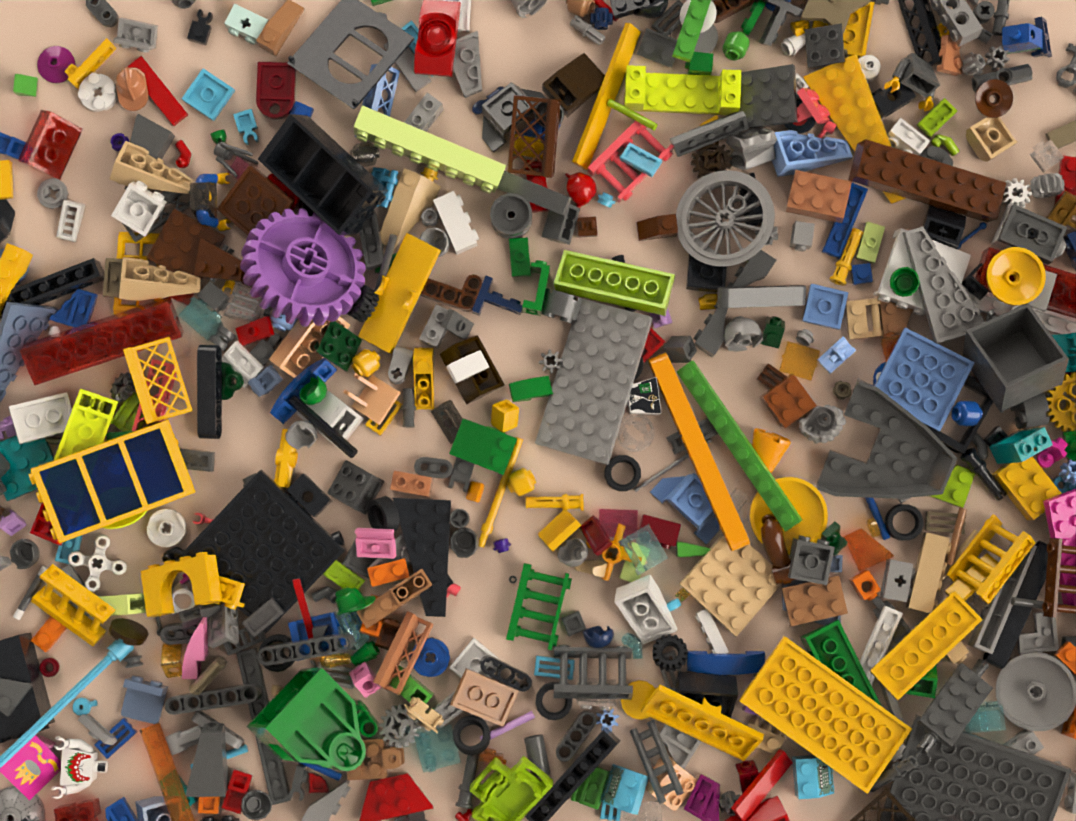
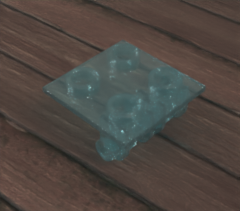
M451 724L442 728H436L438 733L431 730L418 733L419 737L414 736L423 773L427 771L433 772L442 767L461 763L458 748L453 740Z

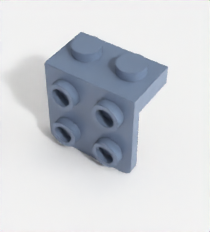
M134 675L125 679L123 687L127 688L121 715L157 724L161 717L168 686H164L162 682L151 680V682L144 681L143 677Z

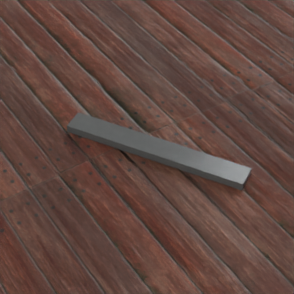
M257 648L236 653L243 684L257 683L263 690L261 698L248 703L252 720L269 703L261 666L257 659ZM252 688L248 690L249 696L252 698L255 696V691ZM255 735L272 805L290 801V791L283 761Z

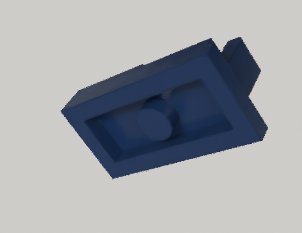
M1042 16L1034 18V26L1042 29L1043 49H1038L1036 52L1031 53L1033 57H1052L1047 21Z

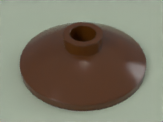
M998 79L984 82L980 85L975 95L977 109L981 114L989 118L1005 115L1013 103V92L1010 86ZM990 96L995 98L993 103L989 101Z

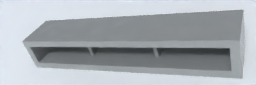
M1034 545L993 600L989 604L985 603L980 615L983 620L975 627L968 644L969 646L985 653L993 654L1013 606L1011 599L1018 594L1037 546Z

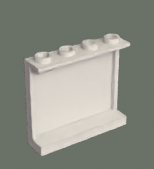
M900 228L893 234L892 238L895 239L879 289L873 295L878 296V300L889 303L891 301L896 303L898 308H910L914 310L913 313L924 316L926 313L919 289L911 296L901 297L896 295L890 287V277L895 270L902 267L913 269L903 237V232L908 230ZM932 240L941 257H944L946 260V264L951 272H954L962 284L971 255Z

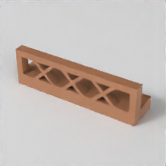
M407 611L373 683L385 690L400 695L434 624ZM419 623L426 625L424 632L417 635L416 629ZM415 641L416 649L409 653L408 646ZM407 659V667L400 671V662ZM399 677L400 682L397 688L390 687L392 679Z

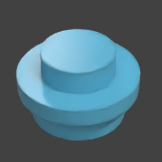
M605 192L597 196L599 197L598 203L610 208L616 202L612 200L614 196Z

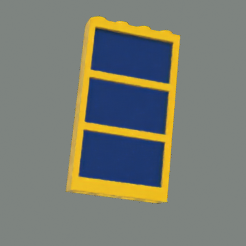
M168 419L31 468V473L28 474L32 485L36 484L39 490L36 492L39 503L43 502L46 510H43L47 522L51 521L53 526L50 529L54 540L58 539L59 543L196 492Z

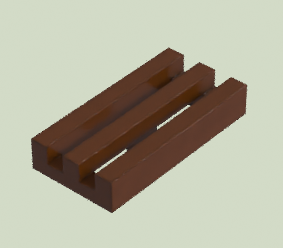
M768 363L757 380L771 389L774 385L766 381L763 376L765 375L776 384L780 380L768 373V369L782 379L787 376Z

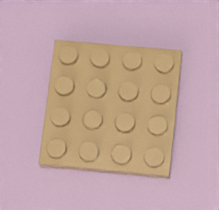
M724 534L720 536L707 554L699 560L679 583L684 590L735 637L739 635L782 585H776L772 565L749 544L731 551Z

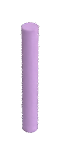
M530 711L504 724L503 727L500 726L490 731L491 739L534 719L533 712Z

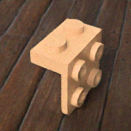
M670 757L684 793L677 796L674 790L665 794L666 802L664 804L673 811H676L693 791L698 780ZM662 758L657 761L653 769L664 765ZM667 772L657 776L661 787L672 783ZM648 780L646 790L657 798L651 782Z

